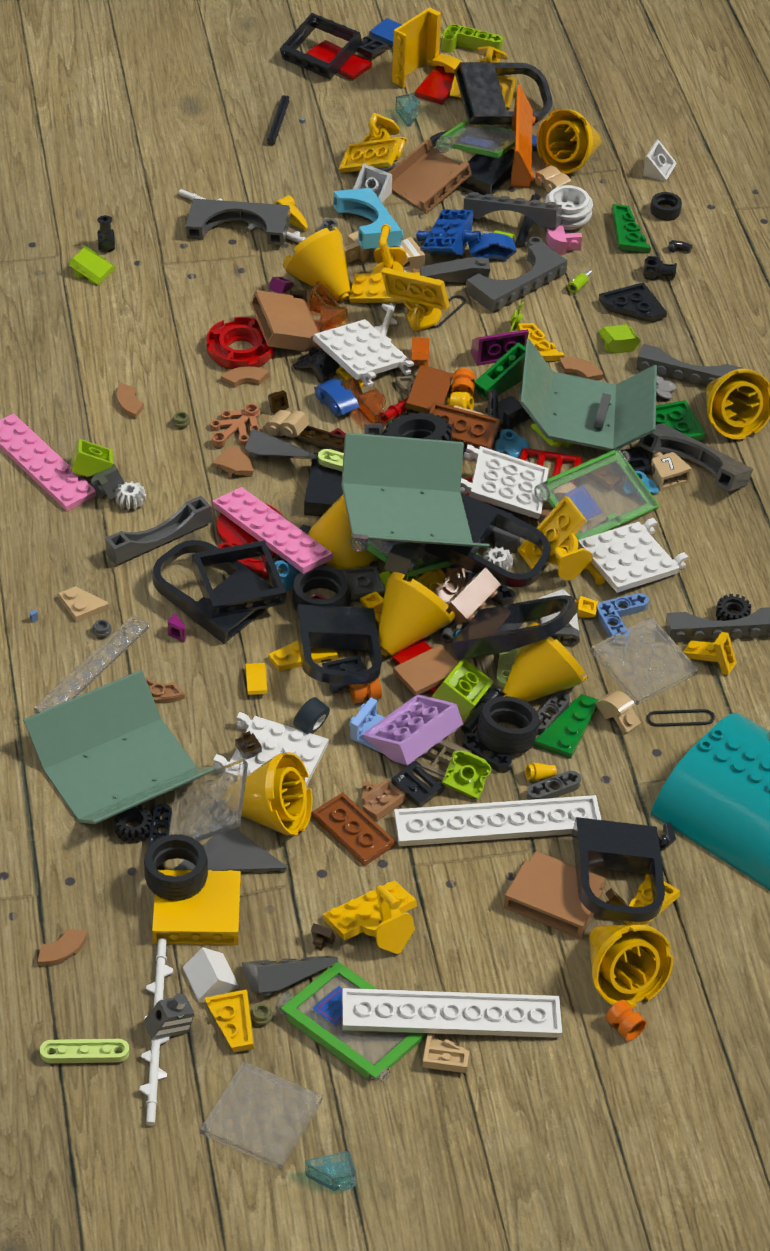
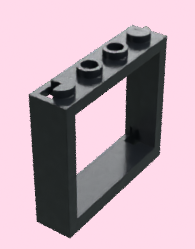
M311 13L280 47L283 60L332 79L362 45V38L360 32ZM315 28L348 41L330 63L296 50Z
M265 541L235 545L222 549L218 548L192 555L191 567L211 618L285 604L287 592ZM261 556L274 589L216 599L204 569L205 566Z

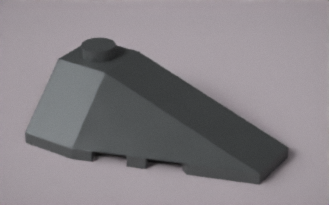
M470 257L420 266L421 276L446 282L467 283V279L479 273L489 277L491 268L489 258Z
M253 428L244 448L251 451L250 455L260 458V456L292 459L318 458L317 455Z
M330 955L303 957L301 961L284 958L281 960V963L270 960L242 962V968L251 991L258 992L259 996L272 995V991L281 990L337 963L338 957Z

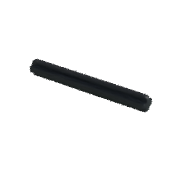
M288 95L281 96L267 137L268 145H274L289 104Z
M535 193V195L531 196L530 201L540 200L541 196ZM527 216L523 219L516 240V244L519 247L525 245L533 220Z

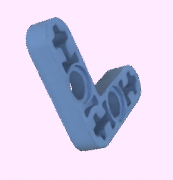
M636 593L598 604L597 617L614 645L621 647L628 643L629 632L620 617L645 611L649 603L647 595ZM618 605H626L627 608L622 609ZM609 622H615V623H617L618 625H616V626H611V625H609L608 623H609Z

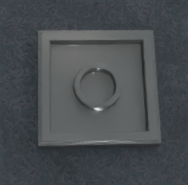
M376 566L340 569L348 580L350 600L360 599L373 592H377L381 597L385 596L386 588Z

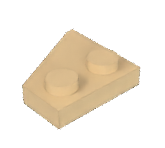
M76 586L59 593V599L76 622L109 609L107 601Z
M428 1033L422 1067L467 1073L469 1051L461 1046H456L447 1039L444 1042L434 1037L435 1033Z

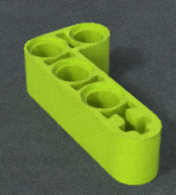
M451 24L442 34L441 49L449 53L453 52L457 46L476 51L478 47L491 46L502 51L503 37L498 34Z

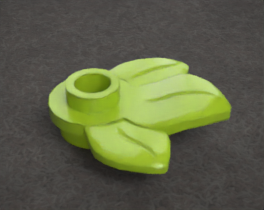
M521 302L518 310L514 311L510 320L512 326L509 332H512L514 326L517 327V324L521 322L523 314L520 311L524 302Z

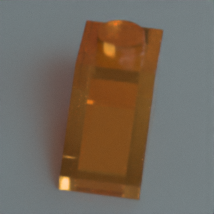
M376 388L358 395L360 407L357 409L371 424L381 423L379 419L381 416L379 415L385 411L386 399L384 395Z

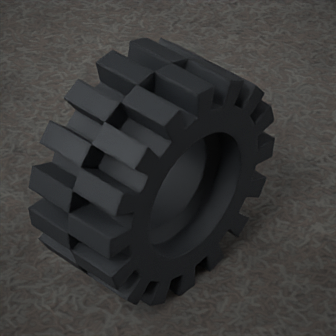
M729 594V597L724 595L717 603L716 619L717 621H729L747 617L751 613V604H749L748 599L745 600L744 596L739 598L738 594H736V597L733 594ZM728 610H736L738 611V613H733Z
M138 805L137 808L132 807L115 815V833L119 839L122 837L123 842L128 840V843L132 844V840H135L136 844L139 843V839L143 842L145 841V836L147 838L150 836L152 817L146 808L142 810V806ZM137 821L141 823L140 825L135 827H130L126 825L128 822Z

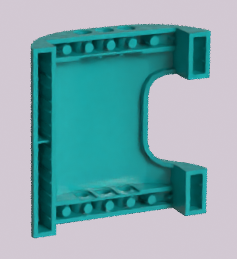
M736 712L720 720L685 754L664 783L650 815L663 823H672L674 830L770 890V731Z

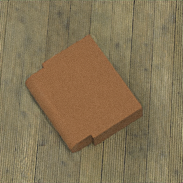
M260 290L255 291L250 305L268 346L298 351L310 350L314 347L320 348L313 341L314 334L319 333L305 300L293 298V295Z
M539 851L534 853L530 861L525 860L505 894V909L579 939L582 938L595 915L579 899L576 867ZM589 872L590 888L594 895L601 900L606 878Z

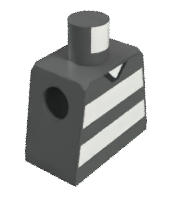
M178 993L174 998L158 1001L143 1023L152 1040L185 1034L190 1030L194 1011L187 997L182 993Z

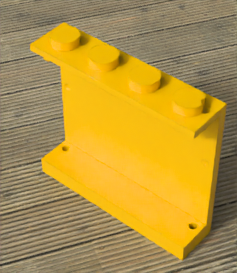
M429 7L394 30L392 83L405 88L406 75L425 63L434 68L436 67L433 66L432 59L439 56L440 12Z
M167 869L158 871L169 876H180L192 870ZM208 870L205 886L198 894L189 899L171 901L160 898L155 894L152 927L153 944H158V939L164 938L167 940L166 944L239 945L241 871Z

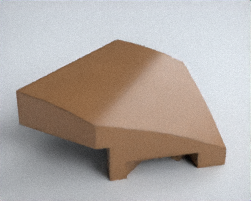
M228 447L212 464L216 469L220 467V469L226 471L229 478L232 477L233 473L236 475L252 476L254 472L247 450L244 449L245 447Z
M384 780L379 784H369V781H365L362 784L363 811L377 821L407 800L406 794L394 786H389L388 780Z

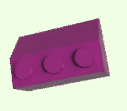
M528 329L472 339L471 354L476 365L496 363L517 343L526 346L529 334Z

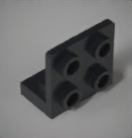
M318 347L311 348L307 355L298 358V362L293 365L294 369L312 368L319 383H324L341 366L322 348Z
M509 396L498 402V417L501 419L500 425L504 429H511L531 419L514 396Z

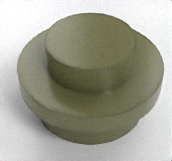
M180 411L174 414L172 423L176 427L183 428L190 424V417L186 412Z
M258 1004L251 1011V1020L257 1025H266L273 1018L272 1010L265 1004Z

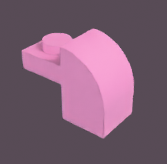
M558 226L556 229L547 228L546 243L547 246L558 254L566 255V251L581 250L582 234H565L563 226Z

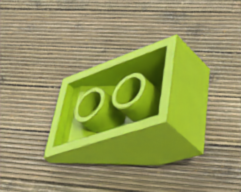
M462 659L431 698L457 704L463 721L494 681L469 661Z

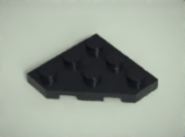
M644 282L599 294L598 299L607 310L648 321L667 317V311Z

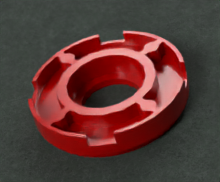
M234 317V321L224 323V320L211 327L206 338L207 352L211 359L218 365L231 370L239 367H260L271 359L276 348L267 345L257 319L250 317ZM236 341H246L254 347L247 350H235L229 346Z

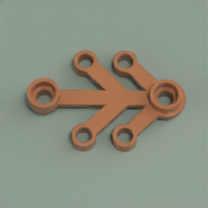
M249 403L245 405L243 410H224L221 413L222 420H212L210 422L212 431H219L221 427L230 426L224 432L212 434V444L214 447H224L226 439L236 430H239V444L246 446L249 436L246 432L245 422L250 421V433L252 428L260 431V426L257 424L256 419L260 416L258 406Z

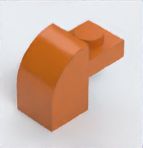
M412 337L411 360L414 362L413 366H428L430 338Z

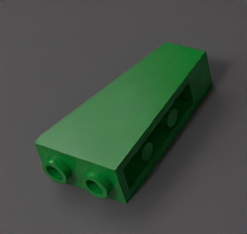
M517 343L474 382L477 393L488 400V391L497 390L500 395L523 381L526 346Z

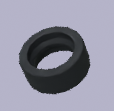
M660 192L652 197L650 210L652 215L658 219L673 220L681 213L682 201L674 193ZM666 204V205H671L672 207H671V208H665V207H661V206H659V205Z

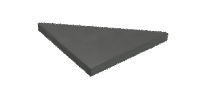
M230 824L202 845L208 859V870H232L251 873H268V871H281L283 873L287 871L285 864ZM184 860L173 870H193L196 866Z

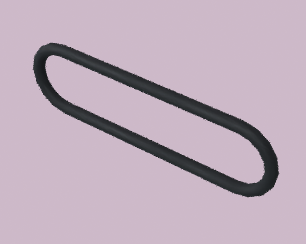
M454 295L448 299L449 302L453 298H461L463 299V303L460 304L452 313H450L442 322H440L438 325L431 326L430 328L440 327L447 319H449L457 310H459L466 303L465 298L460 295Z
M708 709L665 710L650 712L647 715V720L653 726L711 724L715 720V715ZM707 712L712 716V719L706 722L654 723L650 720L651 715L663 713Z

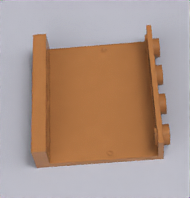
M430 138L422 142L420 146L388 172L392 174V191L426 214L472 175L469 163L464 161L459 165L433 148Z

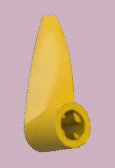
M290 195L274 202V204L290 205V223L303 231L308 229L306 219L295 206V201Z

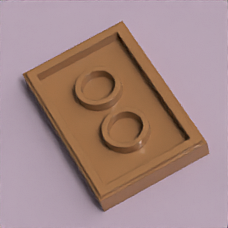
M439 645L393 667V673L416 696L442 684L457 666L458 662L442 645Z

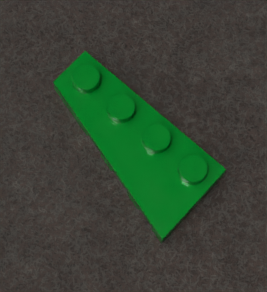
M613 204L611 211L618 249L650 253L651 247L647 245L646 237L641 234L640 226L635 223V217L629 206Z
M581 694L535 740L534 746L571 759L598 708L595 704L598 699Z

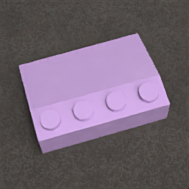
M417 694L364 732L362 737L394 762L409 765L416 758L427 753L431 747L442 742L446 736L454 733L457 728L463 725L457 704Z

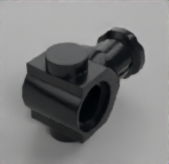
M107 215L100 216L97 219L100 225V229L97 232L98 249L105 251L115 249L114 230L111 229L112 217Z
M648 256L644 261L643 276L645 279L656 280L662 275L675 278L677 263L664 264L659 257Z

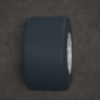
M312 697L296 714L293 721L294 726L306 734H313L327 719L330 708L317 697Z

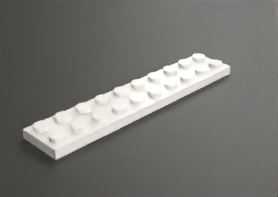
M596 795L394 809L399 846L572 834L576 817L601 820Z
M343 988L342 1030L561 1038L559 996Z

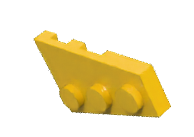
M534 323L517 324V331L528 329V339H530L545 361H559V358L565 357L562 352H558L555 349L556 345L553 342L549 343L545 339L546 335Z
M298 640L268 654V659L278 671L302 667ZM310 648L311 657L316 664L326 659H331V661L338 660V654L334 649Z
M646 873L643 884H640L638 893L629 904L631 907H644L653 902L649 874ZM665 881V896L660 913L680 897V890ZM653 919L645 922H623L627 925H648Z
M247 990L204 997L232 1052L255 1049Z

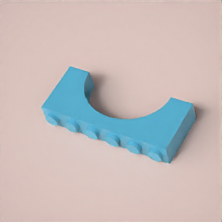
M371 188L334 191L333 207L337 213L357 214L373 221L372 224L359 227L358 243L363 249L379 248L381 227L384 224H388L391 227L387 238L388 247L401 246L403 230L400 229L397 222H395L392 215L389 214L387 208L384 207Z

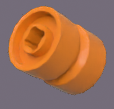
M460 368L454 372L451 394L453 392H468L473 397L475 374L472 370Z
M379 678L366 684H349L353 704L365 702L366 699L370 698L375 700L382 698Z
M624 999L615 1003L605 1017L606 1021L614 1029H618L619 1034L626 1041H631L638 1037L647 1025L646 1019L640 1013L633 1012V1007Z

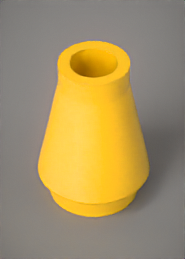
M531 762L525 767L526 779L532 782L556 776L557 773L555 765Z

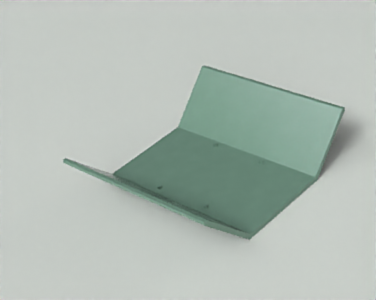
M527 339L520 404L548 439L607 451H617L655 431L657 365H653L618 384H611L553 372L530 339ZM605 393L611 395V400L603 429L594 427L602 394Z
M345 433L341 485L352 537L489 548V544L474 543L472 541L460 493L464 443Z
M142 670L23 719L44 773L79 823H99L216 771L215 767H197L163 722Z

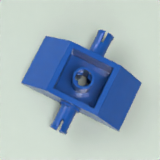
M446 209L441 211L431 231L418 230L416 238L418 241H425L421 249L430 255H462L468 242L480 241L482 235L481 231H472L473 210Z

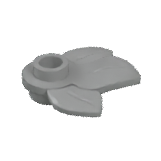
M657 376L656 395L665 399H672L670 392L676 390V385L671 381H664L662 377Z

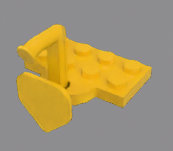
M485 46L477 48L478 53L485 57L478 59L476 62H500V59H508L507 53L494 47ZM506 75L497 76L506 109H510L517 78ZM454 76L450 97L462 99L456 76Z
M372 113L368 124L371 132L364 137L362 142L349 144L339 170L342 173L360 171L363 163L374 168L391 167L394 161L399 160L407 141L405 137H390V135L399 134V126L389 118Z
M388 224L382 225L379 248L374 250V258L378 264L371 273H357L354 275L349 297L350 303L403 302L401 299L387 296L381 274L384 267L404 272L403 266L408 262L407 253L403 248L388 247L387 238L391 231V227ZM412 272V274L420 275V272Z
M386 267L382 269L381 274L387 296L403 300L405 306L410 310L407 314V319L413 331L416 332L436 325L442 317L440 309L447 310L450 307L444 281Z
M564 496L537 527L550 543L551 552L547 566L550 563L558 566L559 577L567 581L575 579L586 569L594 577L595 583L602 585L606 580L592 565V553L584 548L578 549L576 534L587 523V520L569 497ZM525 540L517 549L531 569L534 568L542 556L539 547L528 540Z
M394 880L383 886L378 885L375 890L369 891L358 898L323 913V919L344 941L364 932L376 938L378 947L399 954L415 930L413 917L407 911L417 907V901Z

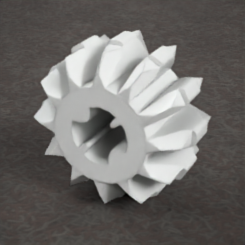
M133 481L130 483L124 482L123 485L118 484V488L115 489V502L121 509L127 508L128 511L130 509L136 510L137 507H142L143 503H145V489L139 482L135 484Z
M495 546L494 549L488 548L483 553L482 558L506 571H511L513 557L509 550Z

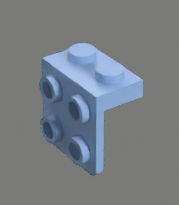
M370 698L366 704H362L356 717L353 716L349 723L350 739L382 753L362 737L364 732L385 718L377 714V700Z

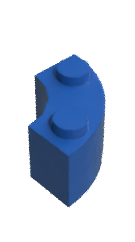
M483 234L480 241L468 242L470 254L477 258L500 259L505 262L517 252L514 239L504 234Z
M331 379L314 387L315 395L320 400V403L327 405L335 417L360 407L350 389L346 390L341 385V381Z

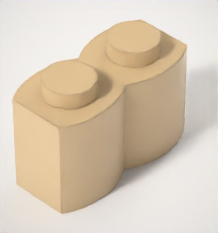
M548 166L536 172V184L542 189H546L548 193L556 187L571 185V179L554 166Z
M280 410L266 425L273 436L281 437L285 435L293 438L297 437L309 425V421L304 412L293 411L291 413L287 410Z

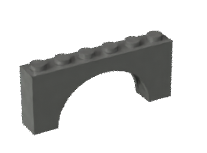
M193 198L185 226L187 238L204 239L205 234L218 224L228 221H247L260 226L266 232L268 244L284 245L291 219L290 205Z
M539 241L528 247L527 260L532 264L533 268L527 274L515 279L496 280L479 273L467 279L466 293L494 313L566 274L568 260L542 241Z
M663 423L656 425L655 431L641 438L638 443L639 446L652 453L674 452L678 456L703 466L716 477L714 484L727 491L746 486L753 472V468Z

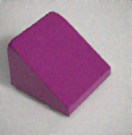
M282 276L272 277L269 289L276 293L284 294L294 286V283Z
M174 614L167 622L168 635L185 642L186 628L179 617Z

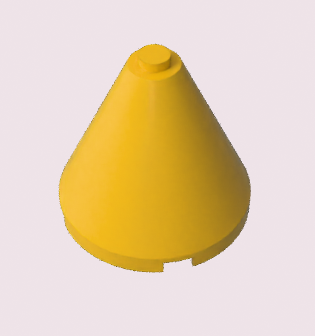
M558 109L551 112L550 116L542 121L537 133V150L540 158L544 159L546 167L554 166L561 173L570 174L578 171L586 164L599 148L602 140L598 132L580 113L571 109Z
M332 227L333 231L324 228L294 247L296 252L291 257L287 254L282 266L293 277L332 299L343 302L349 298L351 291L342 234L337 227Z
M737 369L708 384L706 388L708 418L713 428L723 436L730 439H745L746 436L752 433H758L769 421L770 383L760 373L750 369Z
M344 495L324 513L308 533L310 537L333 553V559L326 562V566H332L338 570L369 567L370 563L378 560L377 556L354 541ZM381 540L369 542L381 551Z
M392 572L386 584L378 630L381 655L384 657L397 654L449 625L455 618L453 611L450 614L446 611L449 606L439 596L414 579L411 582L403 580L405 575L399 572Z
M533 622V623H532L531 625H529L528 627L536 626V625H539V624L536 623V622ZM549 636L541 641L519 648L503 693L504 696L530 702L581 685L588 677L586 675L584 677L581 676L585 671L557 639L554 640Z
M291 752L279 753L227 789L222 796V804L227 810L288 836L298 835L299 831L306 829L312 812V788L307 789L305 778L309 777L307 769L296 754Z
M639 924L597 926L591 931L589 943L593 983L597 992L608 1003L614 1005L624 999L632 1007H636L637 1002L644 999L649 1001L662 990L672 971L673 956L670 955V942L661 932L651 926Z

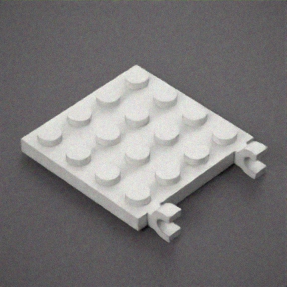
M365 319L316 333L313 336L314 342L356 380L361 379L367 387L373 386V382L370 379L375 378L376 374L399 367L405 375L411 374V370L408 367L413 366L414 362L409 360Z
M468 444L463 460L471 461L476 459L472 483L461 478V486L463 487L460 488V493H469L470 497L539 519L544 494L538 486L546 482L549 468L481 446L477 449Z
M654 518L648 519L643 525L640 522H636L578 540V548H584L592 553V565L616 593L677 574L679 569L686 568V564L683 561L688 560L685 552L678 554L672 560L650 535L655 533V529L652 526L657 525V521Z
M239 712L236 719L238 720L236 728L246 729V732L250 731L251 734L254 733L262 746V752L243 758L239 750L236 749L230 762L223 756L216 754L213 759L216 771H222L225 778L239 782L277 754L291 752L302 760L309 775V777L305 778L307 787L328 746L329 739L311 733L306 734L299 729L254 716L253 720H251L248 715Z

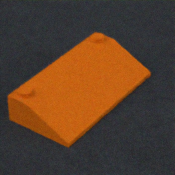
M517 85L512 119V131H516L510 186L530 188V181H534V172H531L532 126H535V117L521 85Z

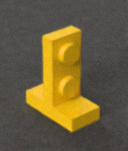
M721 632L714 643L690 640L682 652L685 659L719 662L722 674L726 675L731 673L737 663L729 634L726 632Z

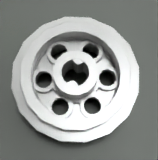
M572 185L556 187L547 194L544 203L555 202L558 205H562L560 226H563L565 230L581 228L592 216L593 201L588 193L579 187Z

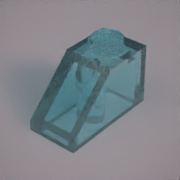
M413 93L396 97L395 108L406 126L410 127L419 115V108L421 106L420 100Z
M350 1151L305 1160V1175L313 1181L333 1191L348 1190L356 1186L357 1174Z

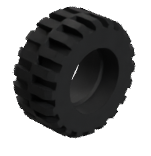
M419 412V414L409 413V415H402L398 419H393L391 423L389 422L383 431V436L453 441L451 425L446 419L439 415L435 416L433 413L425 414L424 412Z

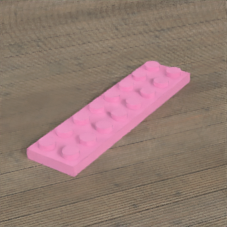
M14 413L0 420V449L64 510L69 511L97 496L96 490L81 476L75 475L71 471V466Z
M243 487L212 501L215 509L258 541H265L269 549L303 574L333 559L331 551Z

